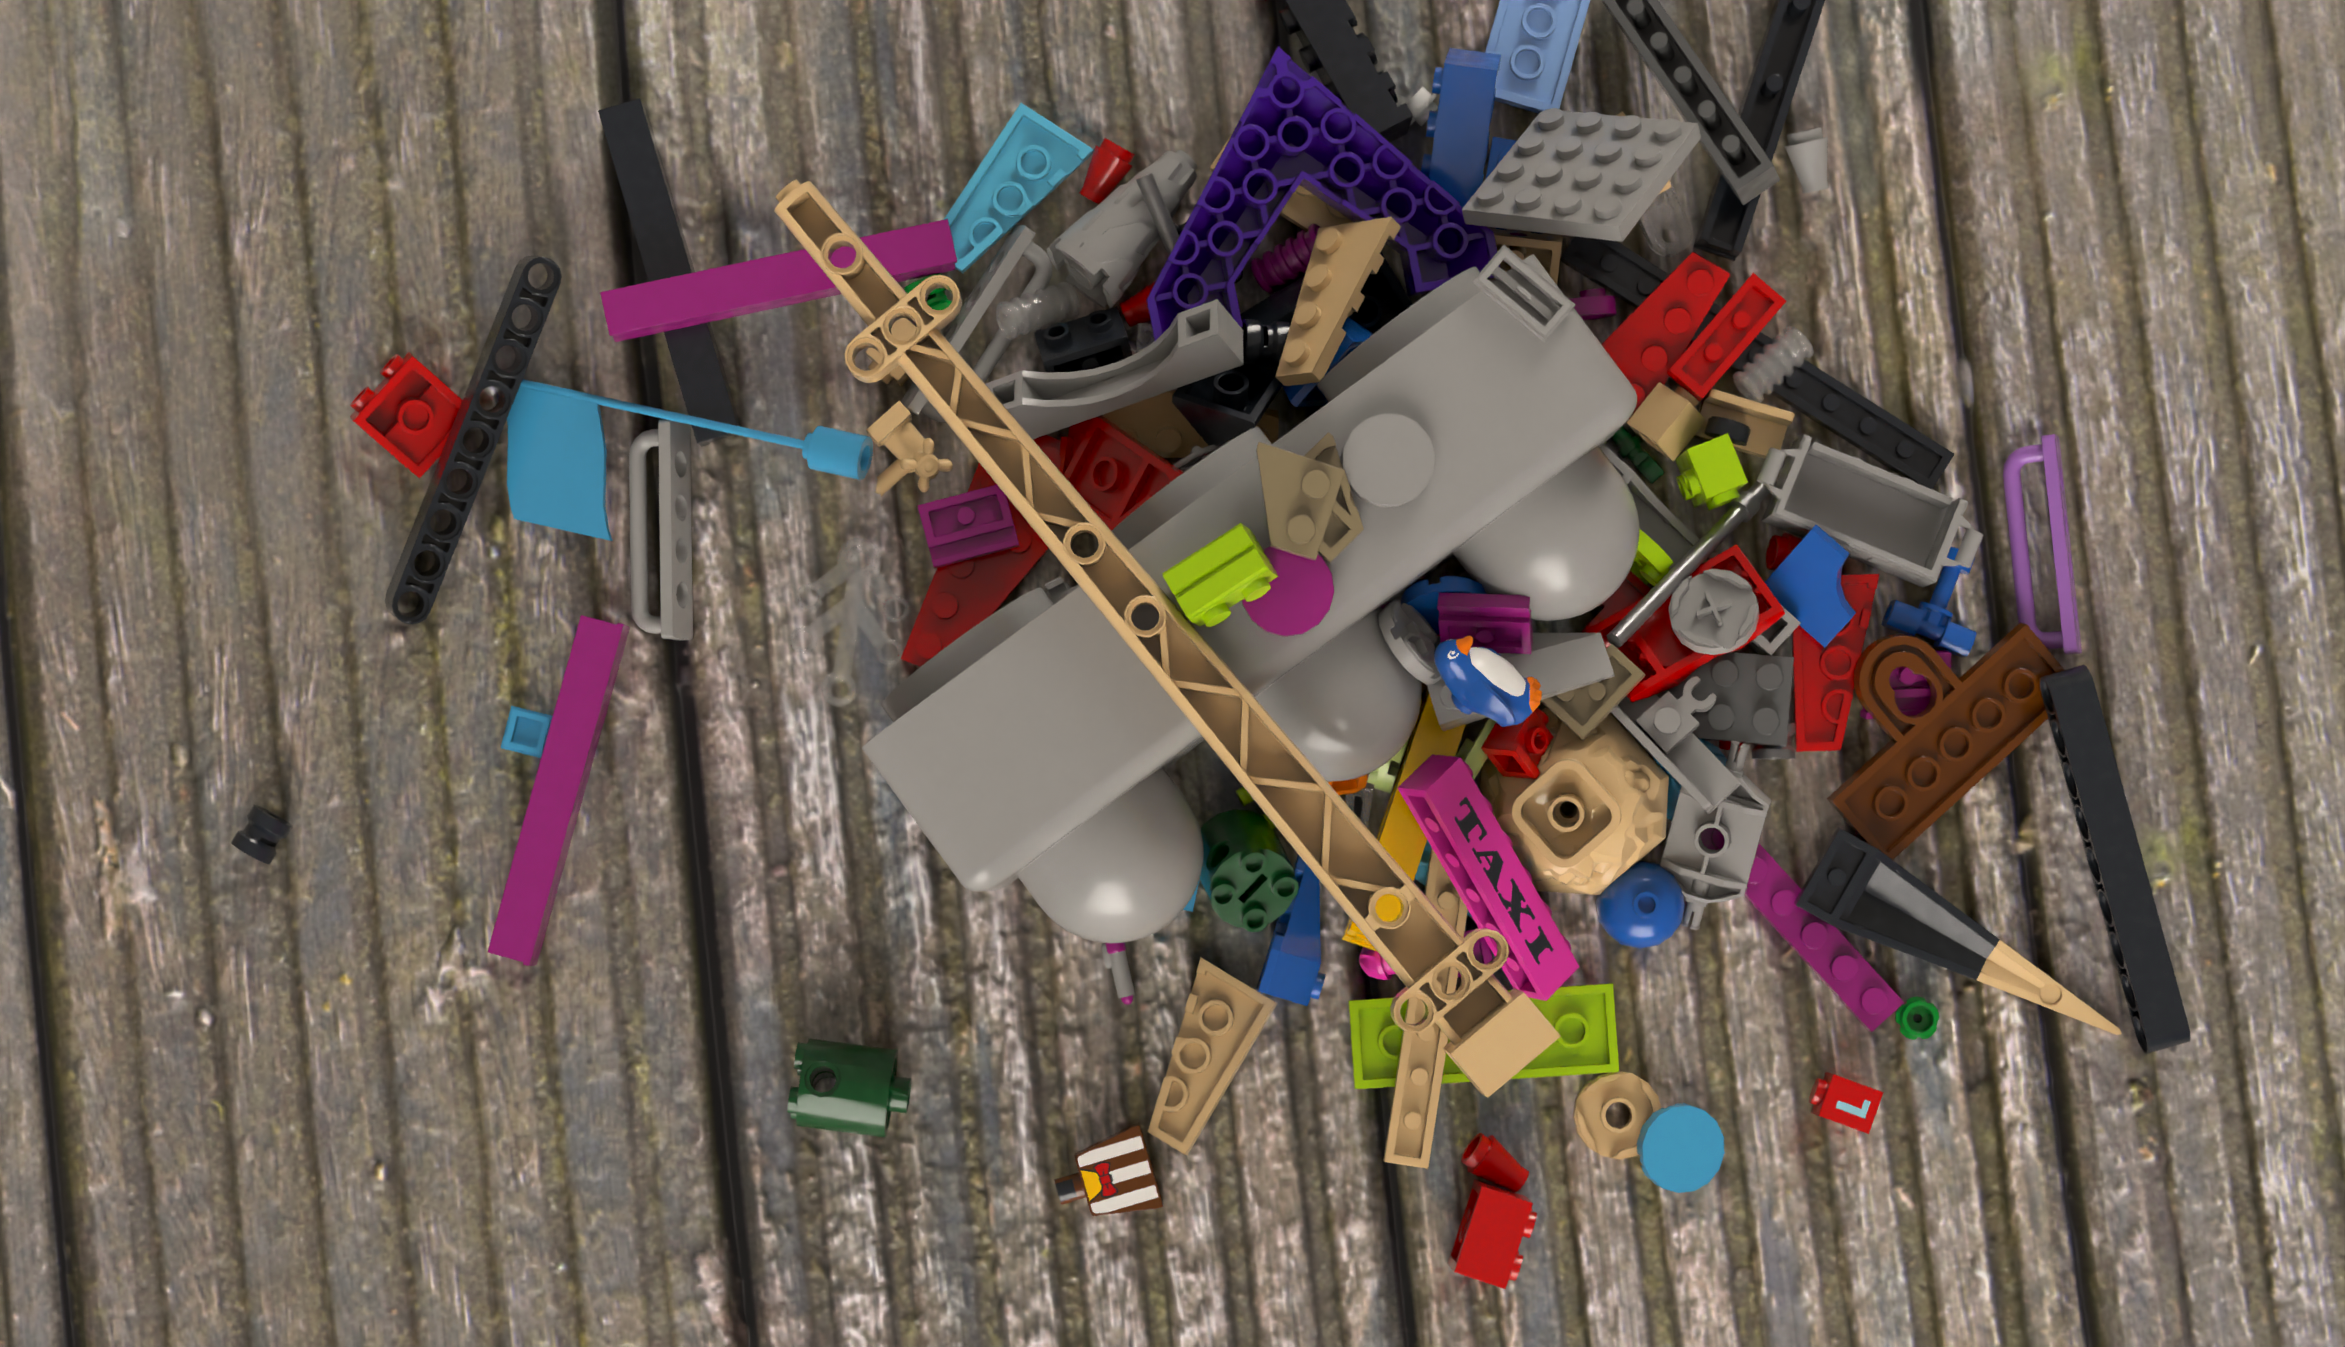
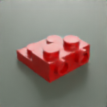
M408 352L404 358L398 354L394 355L380 371L384 380L374 391L367 386L354 398L350 406L355 411L350 418L420 479L441 456L463 400Z

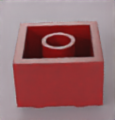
M1474 1179L1447 1262L1453 1272L1506 1289L1508 1280L1516 1281L1523 1261V1255L1519 1254L1518 1249L1522 1237L1530 1238L1537 1218V1213L1533 1212L1532 1209L1533 1202L1524 1195Z

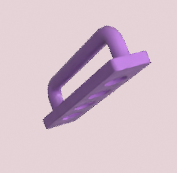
M2055 434L2041 436L2042 444L2016 449L2008 456L2003 467L2018 624H2027L2048 650L2064 648V654L2082 653L2060 440ZM2044 461L2062 629V631L2042 632L2036 625L2020 474L2021 468L2025 464Z

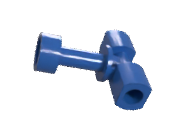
M1951 546L1947 558L1955 560L1959 549ZM1961 565L1943 566L1930 603L1920 602L1918 608L1901 601L1892 600L1886 609L1881 625L1908 636H1915L1916 633L1935 640L1934 647L1947 650L1961 658L1967 657L1972 649L1977 632L1951 622L1953 613L1946 610L1959 574L1968 575L1972 565L1970 568Z

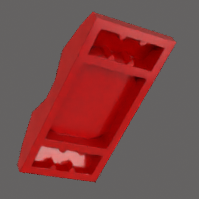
M1737 544L1702 563L1691 574L1693 578L1696 575L1703 574L1704 570L1709 569L1732 571L1746 579L1752 587L1759 606L1757 627L1749 640L1734 651L1745 647L1785 615L1784 608ZM1672 594L1620 648H1617L1645 673V677L1627 695L1631 702L1678 686L1703 664L1717 656L1727 654L1709 655L1697 653L1680 642L1672 631L1669 616ZM1643 598L1585 630V633H1601L1607 649L1611 645L1607 635Z

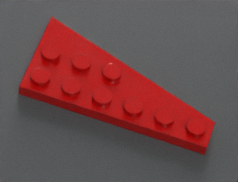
M1048 435L1033 439L1059 469L1061 464L1059 454L1061 441ZM980 463L968 492L997 485ZM1008 497L1007 500L1019 547L937 568L901 660L921 667L967 631L997 612L1018 584L1024 580L1049 550L1048 546Z

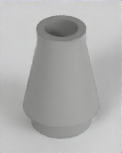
M1819 127L1788 134L1789 145L1785 146V149L1801 183L1803 194L1829 188L1827 181L1828 137L1823 138L1822 128Z

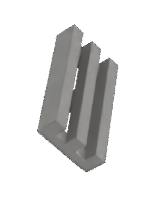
M1505 245L1500 248L1472 282L1543 342L1546 341L1576 305ZM1504 260L1559 306L1560 309L1555 314L1499 267L1500 263ZM1492 274L1548 321L1546 326H1543L1488 280V277Z

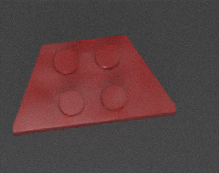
M1102 415L1070 426L1068 437H1061L1059 452L1061 464L1059 471L1111 531L1153 495L1184 473Z

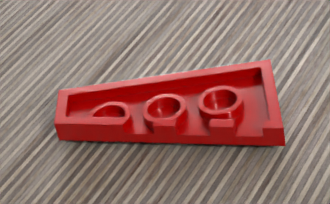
M1880 574L1841 575V587L1845 599L1856 614L1826 647L1821 645L1800 625L1792 632L1796 752L1841 751L1853 698L1855 667L1862 654Z

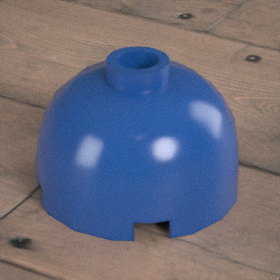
M1646 861L1637 862L1619 876L1601 895H1597L1595 902L1598 921L1608 935L1621 945L1640 949L1658 946L1672 937L1682 922L1685 909L1682 888L1674 875L1659 864Z

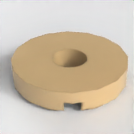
M1622 1071L1602 1073L1596 1075L1582 1087L1575 1099L1573 1119L1577 1134L1588 1148L1603 1157L1621 1160L1639 1155L1637 1154V1140L1641 1128L1652 1113L1661 1109L1658 1095L1649 1083L1633 1073ZM1622 1102L1629 1109V1120L1622 1127H1612L1606 1120V1111L1611 1104Z

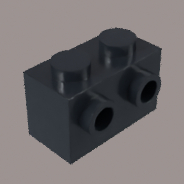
M1117 306L1107 310H1097L1087 316L1065 323H1055L1046 329L1034 332L1046 372H1074L1095 369L1119 362L1133 355Z

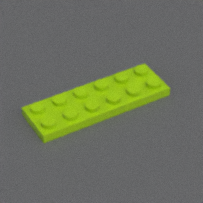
M1612 983L1561 986L1547 1001L1529 998L1561 1037L1511 1079L1619 1072L1614 989ZM1394 997L1348 1000L1354 1089L1395 1087L1403 1029L1396 1025L1391 1017L1390 1007ZM1408 1000L1402 1004L1400 1009L1404 1022ZM1446 1053L1441 1084L1470 1082Z

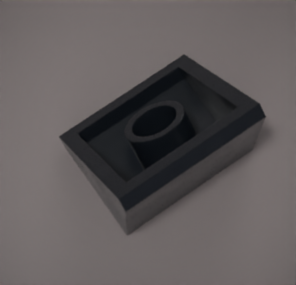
M1259 360L1256 364L1244 363V365L1179 387L1172 395V403L1208 446L1213 444L1218 446L1255 428L1283 384L1275 377L1278 366L1271 365L1264 360Z

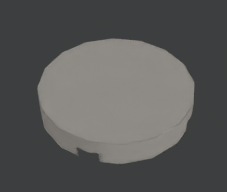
M1381 413L1366 418L1351 431L1343 447L1342 467L1345 470L1350 487L1360 499L1375 506L1397 507L1414 500L1427 488L1435 471L1436 453L1430 436L1418 422L1402 414Z
M1709 569L1704 570L1703 574L1696 575L1693 578L1691 575L1682 580L1672 593L1669 616L1672 631L1683 645L1697 653L1718 655L1732 652L1749 640L1757 627L1759 606L1756 595L1746 579L1732 571Z
M1393 600L1382 608L1378 614L1380 629L1391 651L1403 667L1417 680L1425 684H1434L1442 677L1434 661L1436 649L1434 643L1438 641V638L1427 620L1413 606L1406 603L1400 605L1398 600Z

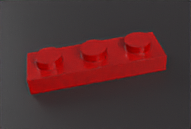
M1752 273L1666 374L1700 402L1786 303V300L1756 274Z

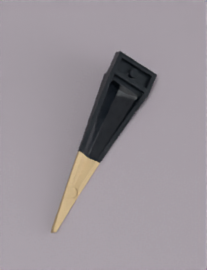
M1837 827L1794 902L1796 906L1836 928L1967 976L2112 1034H2122L2117 1026L1886 854L1840 827Z

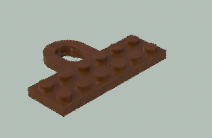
M2019 623L1959 679L1937 652L1921 639L1902 634L1887 635L1877 639L1863 651L1858 659L1854 672V687L1862 706L1891 740L1836 789L1827 800L1861 840L1876 847L1892 860L1895 859L2048 719L2040 690V678L2064 671L2065 669L2025 623ZM1904 666L1913 674L1923 675L1930 686L1931 697L1929 704L1917 715H1904L1899 711L1895 703V691L1890 686L1889 678L1892 671L1898 667Z

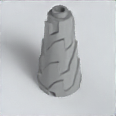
M1178 150L1176 153L1166 151L1153 164L1137 173L1126 184L1120 185L1096 208L1089 210L1057 237L1046 249L1052 264L1059 270L1066 263V268L1070 274L1065 279L1075 289L1094 303L1104 308L1109 305V308H1112L1122 297V294L1139 271L1141 264L1161 238L1136 179L1149 173L1153 174L1172 218L1177 212L1181 200L1197 179L1195 173L1197 164L1182 150Z

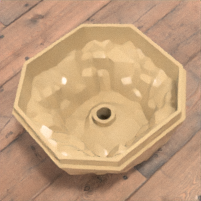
M1545 707L1542 711L1549 718L1546 727L1554 737L1537 765L1541 772L1538 778L1528 779L1502 776L1488 758L1481 767L1480 792L1491 803L1494 817L1501 829L1510 837L1513 843L1512 848L1522 866L1530 872L1532 884L1537 891L1601 895L1619 876L1639 862L1666 838L1669 776L1611 712L1582 741L1555 714ZM1570 801L1577 806V813L1574 816L1564 815L1561 811V804L1563 802Z

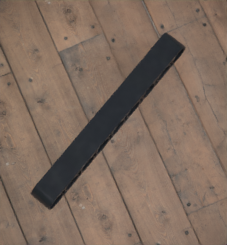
M536 255L526 256L518 262L514 269L386 592L385 603L389 612L405 624L413 625L420 623L431 612L550 312L562 278L560 268L550 258ZM540 263L547 271V280L542 286L534 288L529 282L528 273L531 267ZM525 304L530 309L531 320L527 326L518 329L512 322V313L516 307ZM509 345L514 350L515 360L509 368L500 369L496 364V353L503 346ZM494 386L499 394L498 403L492 409L484 410L480 405V394L485 388ZM477 427L482 432L483 440L477 449L469 451L464 447L463 437L466 431ZM454 469H464L467 476L466 484L460 490L450 491L447 486L448 475ZM438 510H448L451 517L449 526L443 531H433L430 524L433 514ZM422 551H432L435 558L432 568L426 572H417L414 566L416 556ZM410 591L416 592L419 599L417 607L408 613L400 612L398 601L401 595Z
M2081 665L2040 678L2043 702L2138 1043L2143 1052L2148 1054L2190 1042L2189 1024L2092 675L2087 666Z

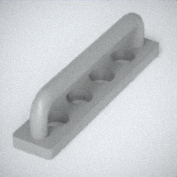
M1025 225L1014 226L963 304L959 315L952 321L943 335L959 353L1020 257L1024 256L1035 265L1034 276L973 368V371L984 383L1052 277V263L1047 253L1032 241L1036 233ZM913 382L902 398L901 403L912 415L917 416L921 412L939 423H947Z
M662 419L658 421V429L644 431L638 435L630 446L631 612L637 626L646 632L661 633V637L664 639L692 640L690 424ZM654 446H659L661 616H652L648 609L646 455L648 450Z

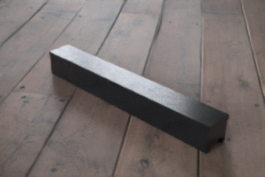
M1775 0L1738 111V115L1771 162L1825 0ZM1718 171L1693 248L1735 261L1742 252L1761 194L1743 205L1720 171Z
M638 98L598 110L648 281L651 282L695 272L647 109L641 102V99ZM710 322L664 332L688 415L741 427ZM691 425L696 442L701 447L709 445L710 442L733 435L735 437L739 436Z

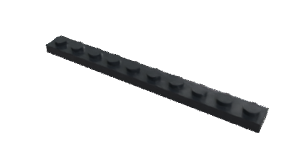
M1574 236L1560 258L1561 262L1634 308H1637L1670 275L1619 242ZM1713 303L1690 341L1691 344L1720 312L1722 307ZM1762 332L1754 338L1729 367L1899 475L1927 488H1934L1954 456V453Z

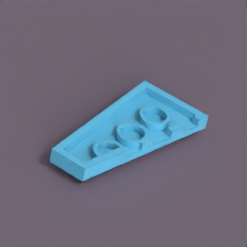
M1020 103L944 218V220L948 219L957 257L955 269L964 273L1082 165L1093 154L1094 149L1023 103Z

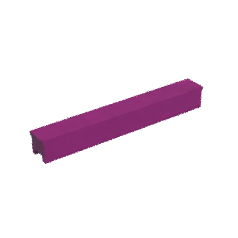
M948 219L859 237L897 282L955 270L957 257ZM847 246L840 247L832 254L831 263L838 268H847L855 261L856 251ZM806 249L600 292L609 335L613 337L615 342L841 294Z
M580 616L487 953L521 961L523 965L527 966L537 965L628 638L629 626L621 623L616 625L587 616Z

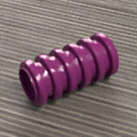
M1311 224L1308 227V232L1304 230L1298 232L1296 239L1293 237L1286 239L1285 246L1278 244L1274 247L1273 253L1266 251L1263 253V259L1254 258L1251 261L1252 273L1264 291L1270 294L1274 293L1277 290V285L1284 287L1288 284L1289 278L1296 280L1299 278V272L1306 273L1318 229L1321 228L1320 226Z

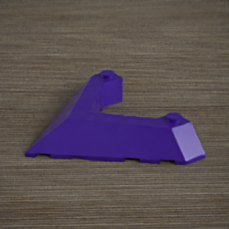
M1278 46L1146 300L1154 342L1170 327L1178 313L1216 299L1219 300L1238 325L1243 327L1234 282L1299 185L1353 222L1392 217L1401 226L1395 239H1387L1385 244L1400 254L1408 297L1429 293L1469 268L1476 267L1481 272L1497 253L1494 232L1487 226L1465 224L1462 207L1456 199L1434 180L1431 181L1418 170L1411 160L1360 116L1352 113L1341 103L1342 101L1316 78L1308 75ZM1491 274L1488 277V280L1493 279L1495 277Z

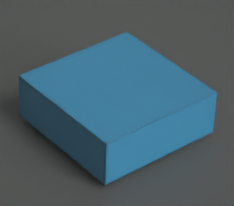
M511 706L501 748L541 758L553 716Z

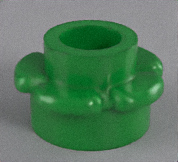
M1915 996L1908 998L1906 1004L1901 1005L1897 1009L1895 1020L1896 1023L1900 1024L1899 1030L1906 1038L1916 1040L1917 1037L1927 1039L1937 1029L1939 1012L1933 1003H1927L1925 998ZM1916 1014L1921 1016V1021L1918 1023L1913 1020Z

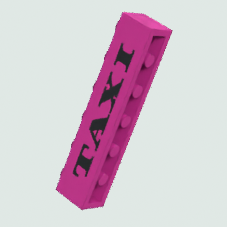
M1432 754L1397 788L1478 928L1497 931L1507 941L1509 954L1507 961L1501 968L1513 989L1523 991L1529 998L1547 1001L1580 967L1571 952V945L1560 933L1552 919L1551 909L1540 898L1532 884L1530 872L1522 866L1515 854L1510 837L1501 829L1494 817L1491 803L1481 794L1473 780V773L1469 765L1461 757ZM1489 936L1484 937L1496 957L1498 949L1495 940Z

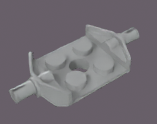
M1731 741L1725 767L1741 782V785L1710 814L1681 786L1660 863L1662 868L1674 875L1682 888L1683 895L1686 896L1687 906L1681 925L1688 927L1694 912L1690 929L1694 930L1700 928L1699 925L1704 907L1708 903L1729 901L1743 897L1747 892V884L1768 809L1772 803V800L1744 774L1743 767L1750 746L1743 743L1740 746L1738 758L1736 759L1740 745L1738 741ZM1716 828L1720 830L1725 839L1724 846L1718 850H1711L1705 847L1701 840V833L1704 829Z

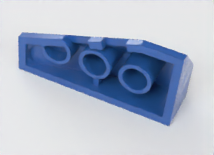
M1298 854L1293 869L1299 886L1298 893L1286 912L1278 917L1256 990L1308 1006L1310 997L1319 999L1326 974L1319 972L1321 965L1319 879Z

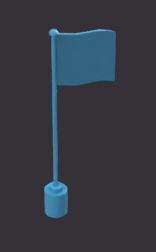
M525 379L521 382L507 417V488L514 519L609 541L613 540L606 512L607 449L600 405L802 449V456L804 459H807L810 469L863 480L867 475L873 456L872 438L856 433L818 426L813 433L806 435L805 440H800Z

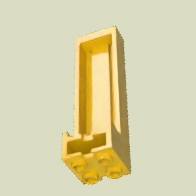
M1427 687L1421 702L1418 719L1410 735L1376 835V839L1412 881H1414L1427 838L1397 787L1432 754L1455 756L1465 725L1442 731ZM1385 894L1376 902V913L1383 921H1392L1400 914V901L1393 894ZM1349 917L1342 940L1377 951Z

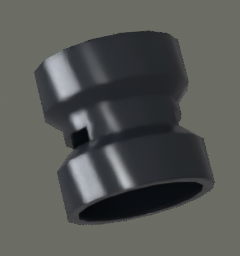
M1243 319V327L1241 328L1243 330L1244 363L1256 364L1259 360H1267L1271 365L1279 366L1290 328L1289 322L1274 321L1270 325H1262L1258 320Z
M253 805L247 815L248 824L244 830L236 833L231 843L256 860L265 864H271L277 854L275 848L280 839L287 837L293 826L261 806Z

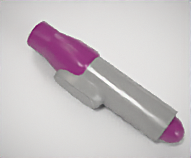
M1102 943L1104 962L1107 968H1112L1118 998H1121L1124 1004L1130 1005L1133 1002L1135 991L1126 956L1125 943Z

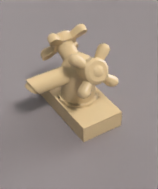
M900 400L866 429L867 434L878 447L885 445L897 458L877 477L875 493L880 494L881 497L907 473L916 472L920 477L918 488L925 493L930 488V480L936 477L939 471L949 472L953 468V464L949 459L938 460L933 454L935 450L934 441L931 438L925 439L910 422L912 420L911 413Z

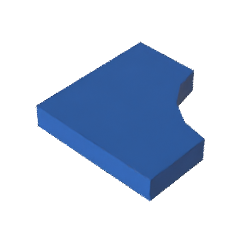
M1815 525L1769 576L1765 584L1778 602L1800 622L1799 625L1821 645L1826 647L1852 619L1856 612L1846 601L1841 587L1842 566L1850 553L1818 525Z

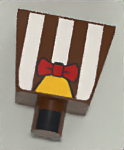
M1140 1122L1075 1153L1074 1157L1079 1172L1054 1179L1061 1205L1087 1198L1092 1216L1163 1207V1200Z

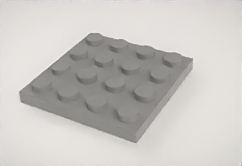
M1557 108L1544 110L1536 116L1462 208L1465 224L1623 242L1701 139L1698 123L1681 122L1676 119L1639 118L1635 115L1615 116L1604 115L1598 112L1562 111Z

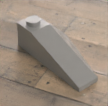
M1532 633L1533 645L1531 654L1499 653L1515 667L1524 678L1534 677L1540 682L1541 700L1615 677L1601 633ZM1440 638L1434 643L1435 648L1440 644ZM1442 678L1434 684H1426L1442 731L1487 718L1475 712H1472L1470 715L1461 712L1454 705L1451 698L1452 692Z

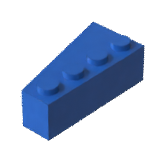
M1449 48L1444 68L1435 67L1432 93L1440 94L1438 111H1429L1426 137H1433L1434 142L1432 154L1424 153L1421 172L1431 181L1434 180L1456 199L1463 208L1483 183V169L1488 150L1489 127L1494 109L1495 84L1500 68L1501 55Z

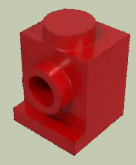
M1536 708L1525 721L1518 725L1502 727L1495 723L1481 749L1502 776L1537 779L1541 773L1537 765L1554 737L1546 727L1549 718L1543 711Z

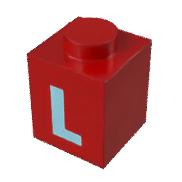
M1825 1072L1823 1080L1817 1078L1812 1087L1809 1103L1814 1106L1811 1113L1869 1134L1884 1092Z

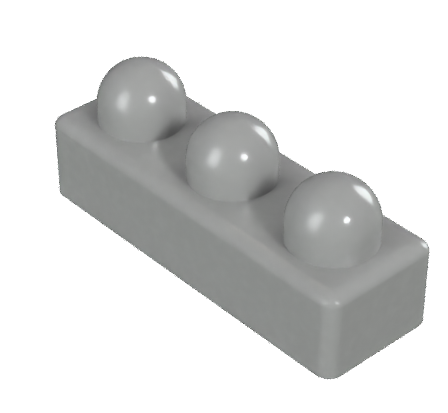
M1534 254L1523 260L1562 293ZM1476 267L1463 271L1431 291L1388 322L1341 360L1317 385L1329 403L1276 442L1271 444L1259 427L1244 432L1178 476L1112 530L1114 535L1186 617L1175 595L1163 578L1162 573L1239 523L1244 524L1254 533L1263 550L1270 546L1256 453L1258 442L1304 456L1329 432L1334 437L1342 464L1343 447L1351 431L1366 418L1381 413L1402 414L1418 422L1427 432L1436 453L1435 471L1427 488L1414 500L1397 507H1380L1360 499L1351 488V494L1364 530L1330 564L1324 559L1332 573L1334 595L1330 610L1319 625L1302 635L1282 637L1267 633L1251 620L1242 606V600L1230 607V616L1215 626L1207 627L1204 624L1199 627L1189 621L1324 779L1329 782L1355 779L1377 770L1400 751L1415 727L1421 706V681L1410 674L1395 657L1384 639L1378 619L1381 609L1400 597L1406 589L1426 578L1455 556L1471 579L1482 584L1487 594L1530 597L1532 619L1543 621L1569 619L1593 610L1614 594L1627 577L1638 549L1639 518L1634 498L1622 476L1601 450V447L1633 414L1637 404V393L1634 387L1574 308L1546 341L1543 342L1472 283L1480 273ZM1511 268L1506 272L1555 314L1560 309L1559 306L1516 270ZM1496 279L1492 282L1543 326H1546L1548 321L1499 280ZM1080 586L1055 604L1052 603L1041 587L1020 596L936 654L897 686L881 703V706L893 723L868 741L862 749L965 888L971 891H996L1008 886L1019 878L1042 910L1056 924L1076 936L1101 943H1125L1154 934L1172 922L1192 898L1203 866L1204 853L1201 829L1192 807L1165 769L1205 741V739ZM1140 605L1133 611L1131 619L1134 626L1138 629L1150 630L1157 625L1159 614L1152 606Z

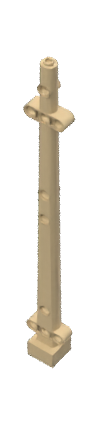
M794 180L785 186L776 195L779 204L774 210L775 213L868 326L852 339L846 347L845 363L852 375L859 381L872 383L884 378L898 365L903 368L1405 984L1406 987L1394 997L1391 1003L1390 1012L1394 1023L1410 1033H1421L1436 1023L1451 1041L1443 1048L1444 1051L1475 1088L1485 1097H1490L1561 1037L1523 991L1514 988L1508 992L1493 975L1503 966L1508 958V943L1504 936L1497 931L1481 928L1470 932L1463 939L942 335L940 330L956 318L962 307L961 294L956 283L947 276L932 275L907 294L811 181L800 184L798 180ZM847 246L856 251L855 261L847 268H838L831 263L832 254L840 247ZM937 288L947 289L953 294L952 303L944 310H935L927 305L928 295ZM900 318H909L916 323V332L908 340L901 341L891 335L892 325ZM864 348H873L880 352L878 365L867 371L857 368L855 366V358L858 352ZM1080 533L1092 534L1098 541V549L1090 557H1079L1071 549L1072 540ZM1140 605L1152 606L1159 614V621L1150 630L1138 629L1134 626L1131 619L1133 611ZM1385 894H1393L1401 904L1400 914L1392 921H1383L1376 913V902ZM1489 936L1497 944V955L1489 963H1480L1474 957L1473 947L1478 939ZM1446 967H1454L1461 974L1462 982L1457 991L1445 994L1437 986V977L1440 971ZM1409 998H1419L1425 1005V1015L1416 1024L1405 1023L1400 1014L1402 1004Z

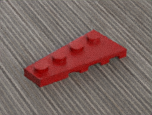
M1694 251L1601 343L1637 393V404L1633 414L1659 382L1665 385L1669 378V375L1666 373L1686 350L1731 275L1730 272Z

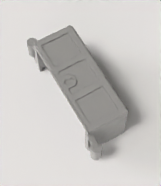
M1805 434L1793 441L1791 449H1769L1757 481L1765 485L1772 493L1761 520L1762 522L1801 538H1804L1815 525H1818L1850 553L1848 557L1920 587L1935 583L1943 566L1961 565L1967 568L1971 567L1983 534L1976 531L1963 517L1968 501L1961 498L1952 501V497L1917 484L1911 479L1900 477L1866 463L1855 456H1849L1813 441L1811 443L1812 437ZM1787 455V459H1786V461H1785V464H1784V466H1783V468H1782V471H1781L1780 476H1779L1778 481H1777V486L1774 487V483H1775V481H1776V479H1777V476H1778V474H1779V471H1780V469H1781V466H1782V464H1783V461H1784V459H1785V456ZM1960 526L1967 530L1955 560L1947 558V555Z

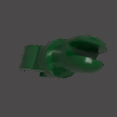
M1622 425L1611 437L1612 441L1620 448L1617 453L1623 459L1628 457L1651 484L1665 473L1640 445L1643 441L1638 435L1633 437Z

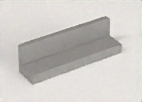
M1655 694L1631 702L1626 696L1611 713L1708 814L1741 785V782L1693 733L1665 756L1635 724V720L1660 698Z

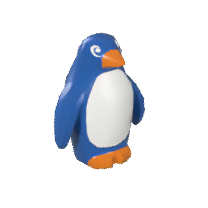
M1466 636L1458 640L1449 639L1437 646L1434 652L1435 665L1445 684L1452 692L1451 698L1454 705L1464 714L1470 715L1472 712L1496 721L1502 727L1522 723L1540 705L1542 691L1539 690L1541 687L1540 682L1534 677L1524 678L1511 663L1492 648L1471 647L1473 643L1472 636Z

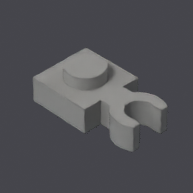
M1698 676L1690 678L1685 683L1683 696L1678 700L1668 691L1635 720V724L1665 756L1699 727V722L1692 715L1695 712L1708 711L1716 702L1717 696L1714 693L1702 701L1696 700L1692 696V691L1701 683V679Z

